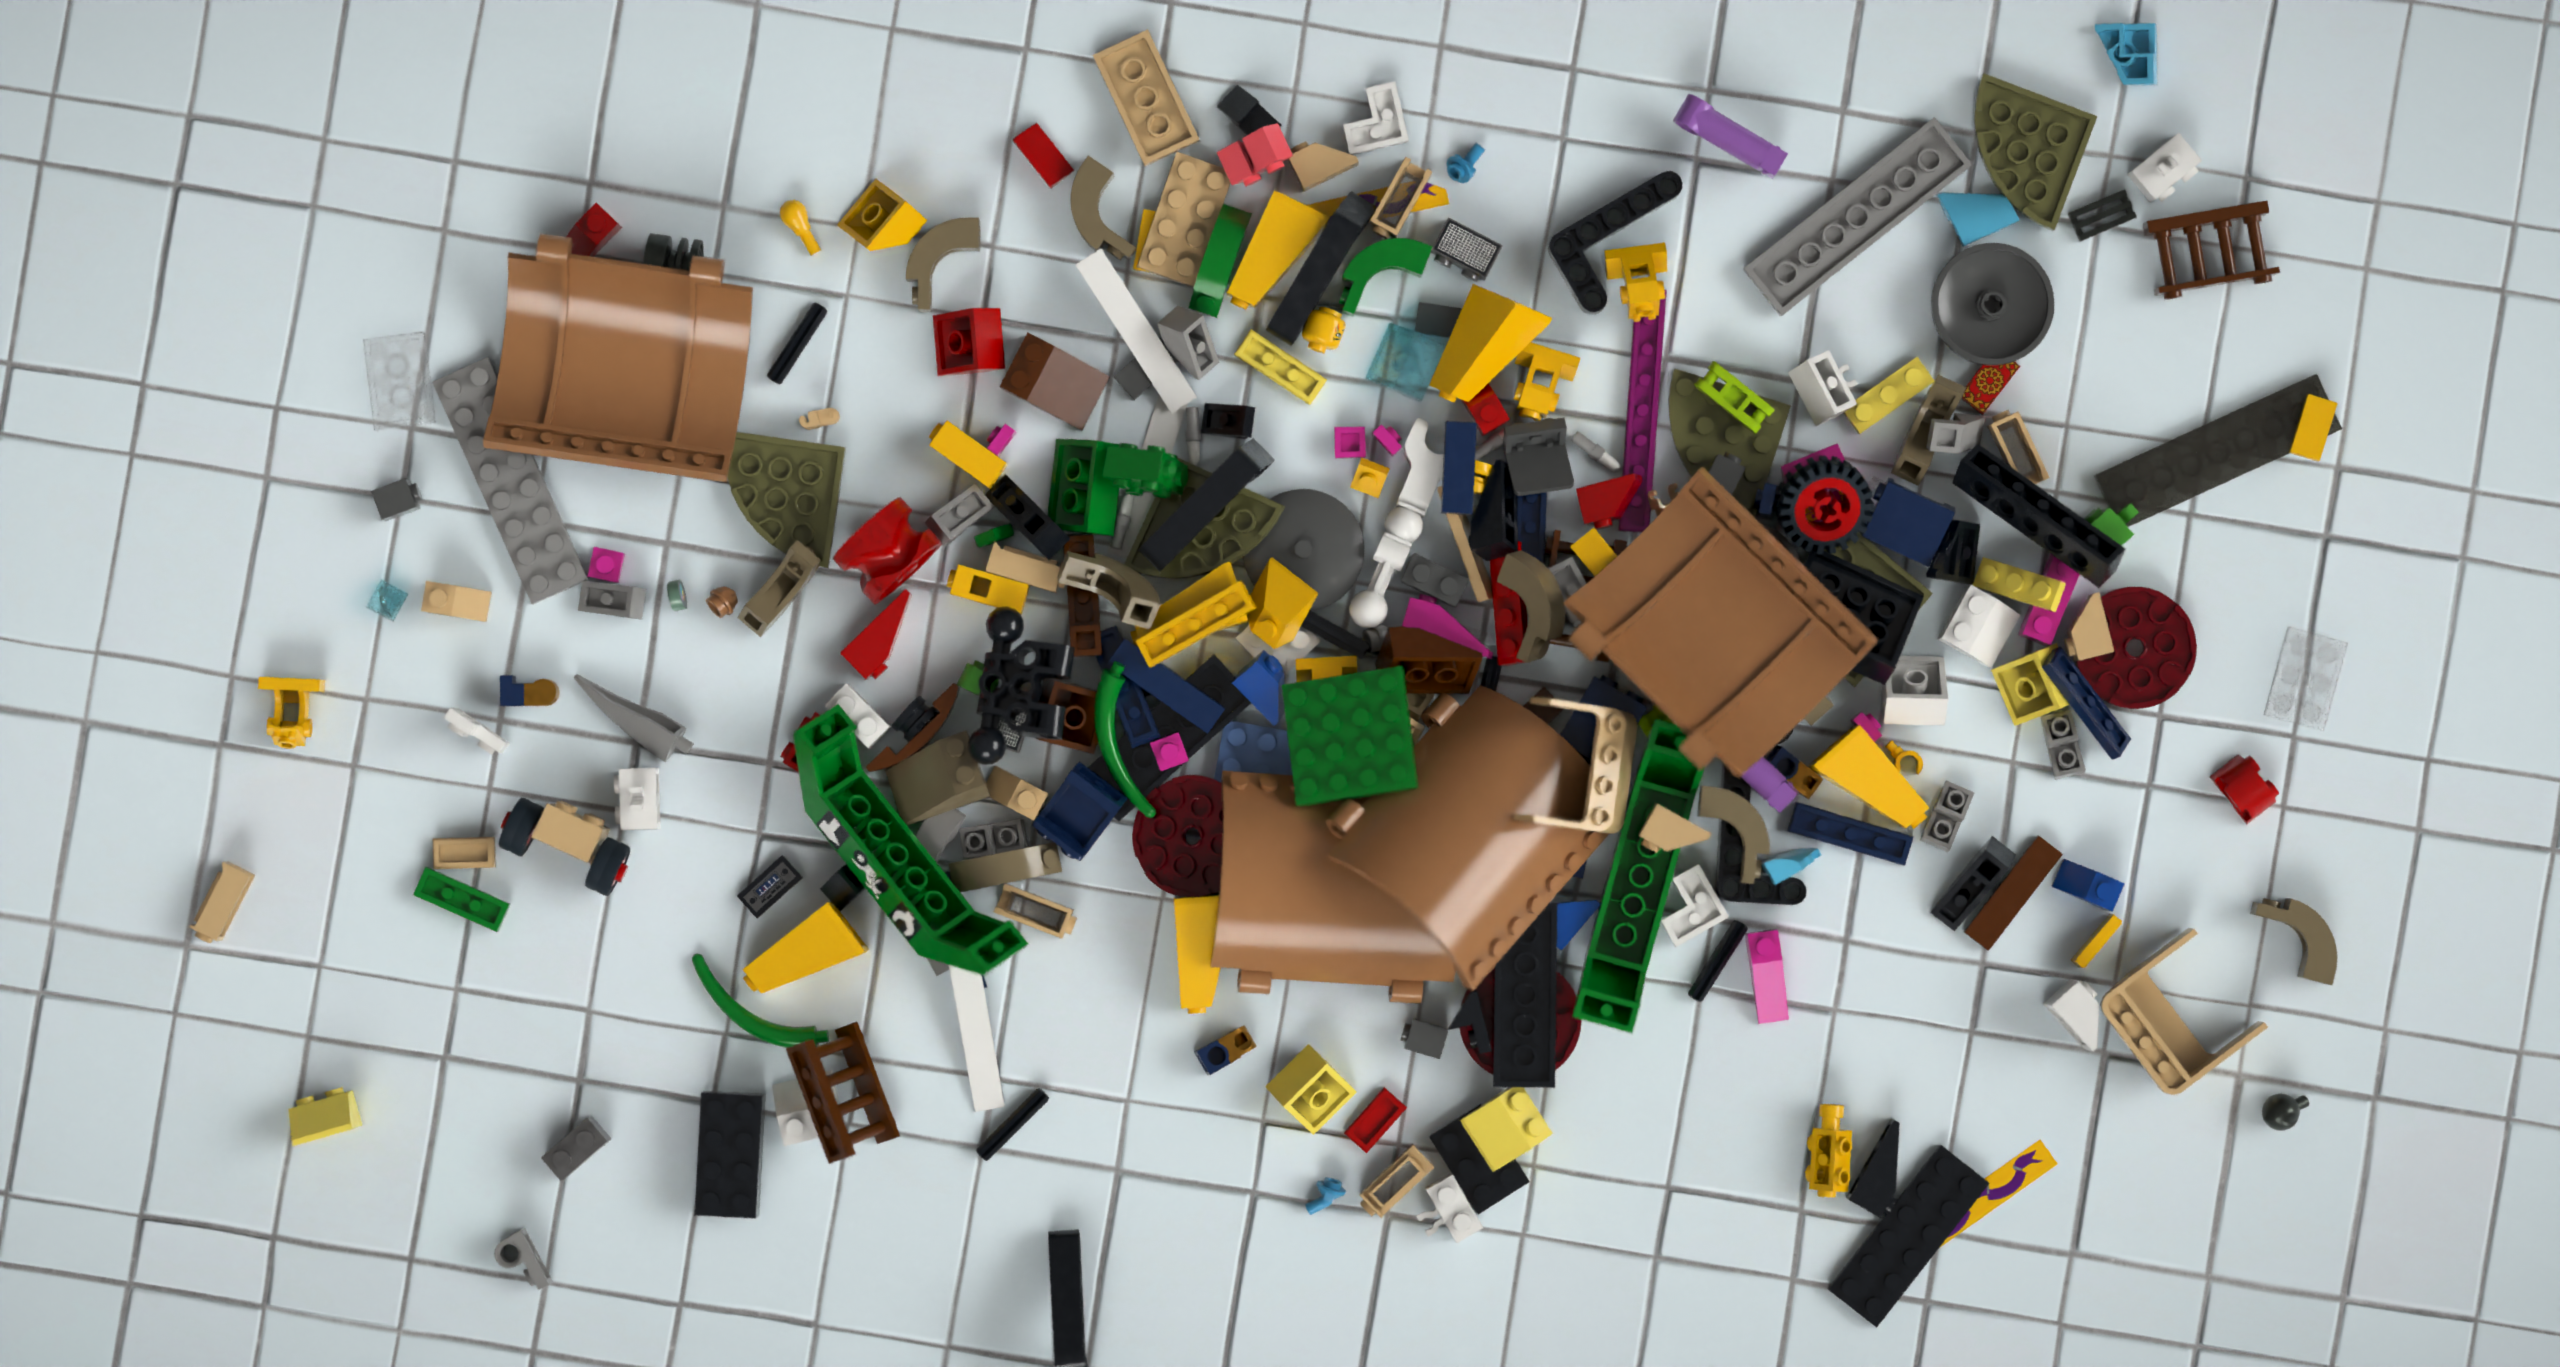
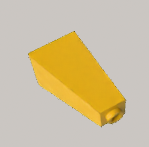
M1274 190L1227 291V296L1232 297L1230 303L1244 310H1247L1248 306L1256 308L1319 238L1328 224L1330 216Z
M1473 284L1429 385L1439 389L1438 396L1455 403L1456 399L1459 398L1469 402L1550 324L1552 318Z
M1231 562L1222 564L1162 604L1158 609L1151 629L1135 626L1136 630L1130 632L1133 643L1136 644L1135 640L1237 583ZM1243 615L1217 631L1247 623V615Z
M1860 725L1852 726L1808 765L1815 773L1902 828H1907L1911 825L1914 829L1927 818L1924 813L1929 809L1927 804Z
M1219 895L1174 898L1181 1009L1187 1008L1188 1014L1206 1013V1007H1212L1221 969L1211 967Z
M827 902L743 969L747 974L743 979L753 992L758 989L762 994L862 955L870 949L832 902Z

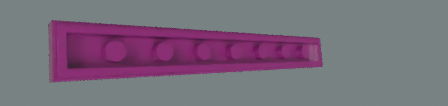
M1664 290L1665 299H1660L1659 315L1656 316V319L1649 320L1648 317H1642L1639 322L1633 321L1622 476L1635 473L1641 475L1643 482L1623 516L1619 519L1618 531L1642 533L1650 525L1651 507L1648 501V492L1653 488L1667 290Z

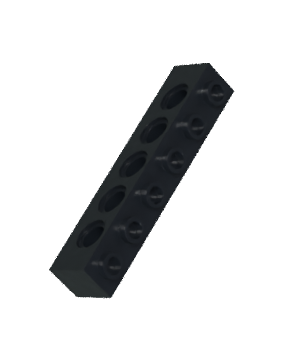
M1977 444L1961 459L1952 481L1955 486L2098 588L2116 572L2126 550L2123 546L1981 445Z

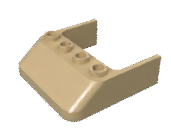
M1531 697L1530 703L1589 712L1596 715L1597 723L1584 816L1580 821L1573 822L1515 813L1514 820L1601 833H1617L1623 827L1625 821L1637 734V721L1635 717L1629 712L1551 698Z
M2187 928L2127 973L2102 997L2100 1004L2104 1016L2159 1089L2170 1095L2183 1092L2268 1028L2265 1022L2257 1021L2216 1053L2209 1054L2203 1049L2148 975L2150 969L2198 934L2193 928Z

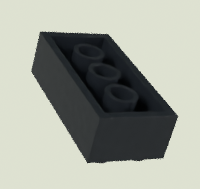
M722 1091L701 1092L694 1215L753 1219L759 1216L766 1094Z

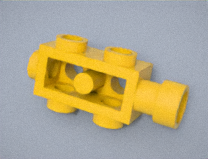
M1820 1104L1821 1128H1813L1812 1134L1807 1140V1147L1811 1151V1164L1806 1168L1805 1177L1809 1182V1189L1818 1190L1817 1196L1836 1197V1192L1849 1191L1852 1130L1840 1129V1118L1844 1116V1105Z

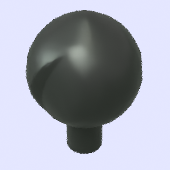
M2282 1093L2272 1095L2263 1104V1120L2272 1129L2279 1131L2288 1130L2297 1123L2300 1110L2309 1106V1100L2304 1095L2296 1099Z

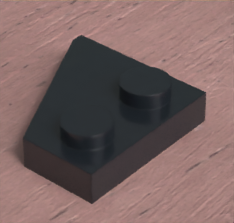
M1952 520L1928 568L1926 577L1973 585L1980 524Z

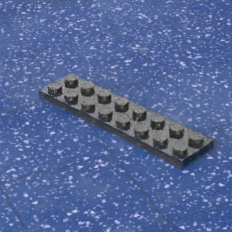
M2315 374L2094 475L2108 508L2110 507L2118 514L2127 504L2131 503L2139 513L2125 524L2129 527L2289 454L2306 395L2311 394L2329 400L2318 375ZM2334 414L2328 435L2342 429L2336 414Z

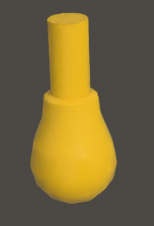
M797 200L786 201L780 208L781 220L796 236H800L806 249L812 256L819 252L821 248L810 231L811 226L808 221L806 208Z

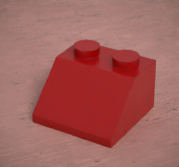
M970 308L933 315L938 376L984 373L1005 369L1000 308Z

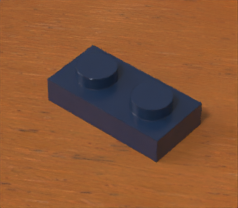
M1765 483L1764 489L1757 490L1754 506L1759 510L1758 513L1761 518L1771 520L1774 518L1775 506L1777 504L1775 496L1779 494V488L1775 484Z

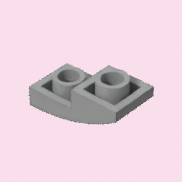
M2071 710L2041 716L2045 742L2055 780L2085 773L2086 769L2078 744L2079 737Z
M1946 781L1933 807L1920 841L1949 852L1960 824L1965 818L1974 792Z
M957 809L925 819L915 835L936 863L947 843L954 840L966 817L965 814Z
M1024 819L959 829L964 859L1028 848Z

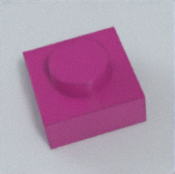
M1007 424L1002 429L997 426L987 439L990 443L987 447L988 450L999 457L1015 436L1016 431Z
M1381 424L1372 432V435L1392 457L1402 448L1398 443L1402 438L1391 426L1386 429Z
M1334 427L1335 459L1366 458L1365 427Z
M594 547L588 577L619 583L625 553Z
M1859 712L1850 720L1853 725H1860L1874 742L1882 736L1878 731L1881 725L1872 714L1869 713L1865 716L1863 712Z
M1179 732L1150 742L1160 772L1189 761Z

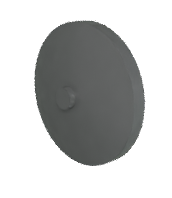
M2002 243L1979 244L1957 254L1941 270L1934 284L1931 296L1932 319L1940 338L1950 350L1961 358L1986 366L2004 365L2023 358L2032 352L2044 339L2054 315V293L2051 282L2042 266L2025 251Z
M1296 489L1272 497L1270 500L1285 506V509L1269 534L1243 557L1245 569L1252 584L1256 585L1268 560L1273 557L1318 592L1310 608L1311 611L1335 603L1352 588L1363 565L1364 539L1356 518L1341 501L1321 491Z

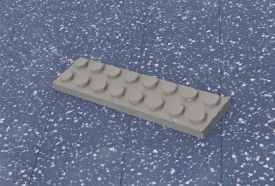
M1934 117L1744 267L1743 270L1781 317L1973 164Z
M487 357L432 383L530 602L534 605L589 579L534 456L531 454L483 448V438L488 418L491 414L498 379L491 360Z

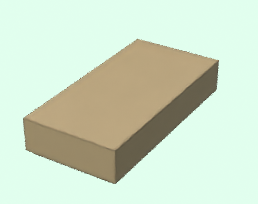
M495 837L433 838V869L496 867Z

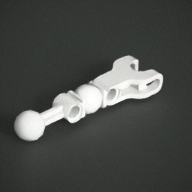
M1421 418L1415 421L1403 448L1410 471L1395 505L1396 508L1392 509L1386 516L1384 524L1386 532H1384L1373 557V560L1377 561L1378 564L1367 590L1360 591L1350 601V617L1354 623L1363 628L1377 627L1386 618L1388 607L1384 594L1395 569L1398 571L1402 570L1412 542L1421 535L1423 529L1422 518L1426 513L1438 483L1443 478L1444 454H1434L1427 448L1425 437L1428 423Z

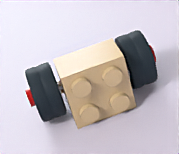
M520 798L512 811H508L501 824L503 830L499 839V847L522 857L533 839H537L590 863L591 867L586 877L585 886L604 896H609L617 882H622L628 870L626 863L631 848L613 838L607 837L610 828L603 826L605 820L590 813H585L584 816L576 813L578 808L567 802L557 800L556 804L547 803L544 809L541 805L533 803L526 798Z

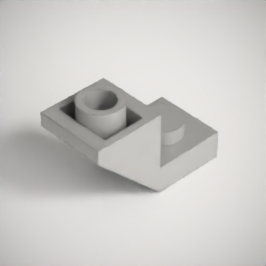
M1954 413L1953 420L1932 418L1926 448L1933 452L1958 454L1973 449L1977 444L1980 445L1985 417L1983 415Z

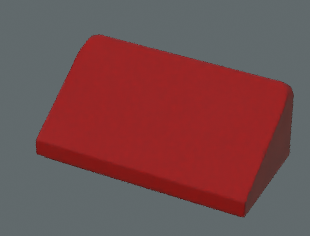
M1037 123L1012 139L1013 143L1050 189L1075 171Z

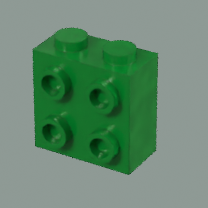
M1120 443L1119 447L1108 446L1103 477L1112 481V486L1126 489L1125 493L1129 495L1143 496L1144 492H1151L1155 497L1170 499L1171 494L1183 495L1184 487L1188 482V466L1177 460V455L1165 453V448L1148 445L1147 450L1138 449V446L1133 444Z

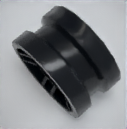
M920 695L900 714L891 726L896 731H901L904 734L903 738L908 742L923 730L938 713L933 707L929 708L925 704L926 700Z

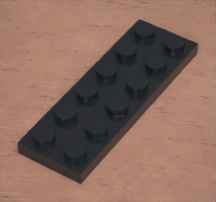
M1215 654L1185 679L1225 707V710L1208 734L1162 701L1150 711L1160 738L1179 732L1188 759L1251 704L1232 684L1235 678L1234 675ZM1126 733L1117 740L1123 763L1131 779L1145 798L1184 764L1182 763L1160 772L1150 742L1132 748ZM1102 755L1088 766L1091 771L1126 796L1112 777ZM1127 799L1114 817L1118 822L1135 808L1129 799Z
M1549 903L1495 965L1493 1087L1555 1088L1557 903Z
M1939 1145L1896 1200L1888 1215L1885 1214L1831 1283L1828 1290L1877 1328L1986 1189L1989 1182L1942 1145Z

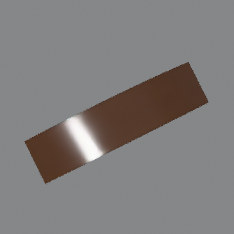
M1093 534L1068 536L1070 540L1064 545V558L1067 551L1093 558L1095 553ZM1067 585L1070 644L1075 648L1074 657L1102 655L1099 596L1097 593Z
M953 683L932 703L940 713L902 750L896 754L891 747L887 746L865 768L869 772H874L892 767L925 747L937 735L949 718L957 701L960 687Z

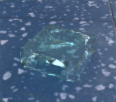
M380 580L366 608L394 621L408 593Z

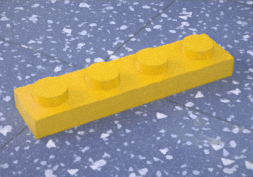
M1239 581L1135 640L1149 668L1257 607L1243 581Z

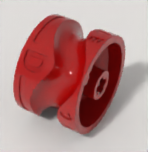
M901 497L890 502L870 518L840 547L833 557V560L842 570L846 571L853 568L863 572L860 577L861 590L873 604L879 603L899 588L942 545L941 540L930 529L918 532L911 528L909 516L912 513V509Z

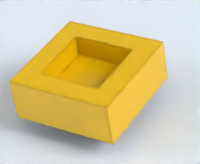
M1361 457L1350 488L1379 498L1390 468Z

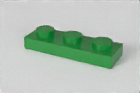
M425 867L413 894L495 932H499L511 905L506 901L429 867Z

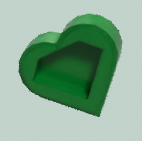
M1007 524L976 535L974 540L976 546L982 548L994 542L1010 538L1015 533L1012 524Z

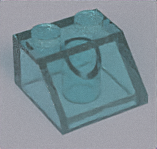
M1389 323L1365 379L1421 403L1446 344L1417 331Z

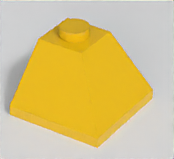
M875 179L837 226L869 251L908 244L919 233L927 220L903 198Z
M1273 557L1268 560L1250 594L1257 608L1246 615L1251 632L1273 649H1276L1294 640L1318 592Z

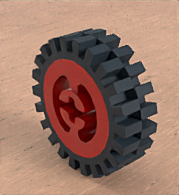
M1819 456V461L1817 462L1813 458L1806 459L1808 465L1804 467L1800 463L1795 465L1794 467L1797 472L1792 474L1788 471L1785 475L1788 481L1786 484L1780 482L1778 486L1781 494H1776L1775 501L1778 506H1775V513L1779 517L1778 522L1789 539L1798 547L1801 545L1807 552H1811L1814 549L1816 554H1823L1824 550L1827 549L1829 554L1836 553L1835 547L1838 546L1845 550L1849 548L1846 542L1852 540L1855 544L1859 540L1856 534L1859 531L1865 534L1868 529L1865 522H1871L1873 516L1869 511L1874 510V503L1871 500L1873 497L1872 491L1861 473L1846 460L1841 462L1838 457L1832 456L1831 460H1828L1826 456ZM1825 488H1835L1842 491L1843 502L1840 503L1832 491L1829 490L1827 492ZM1809 507L1818 520L1821 518L1823 522H1814L1807 519L1806 508Z

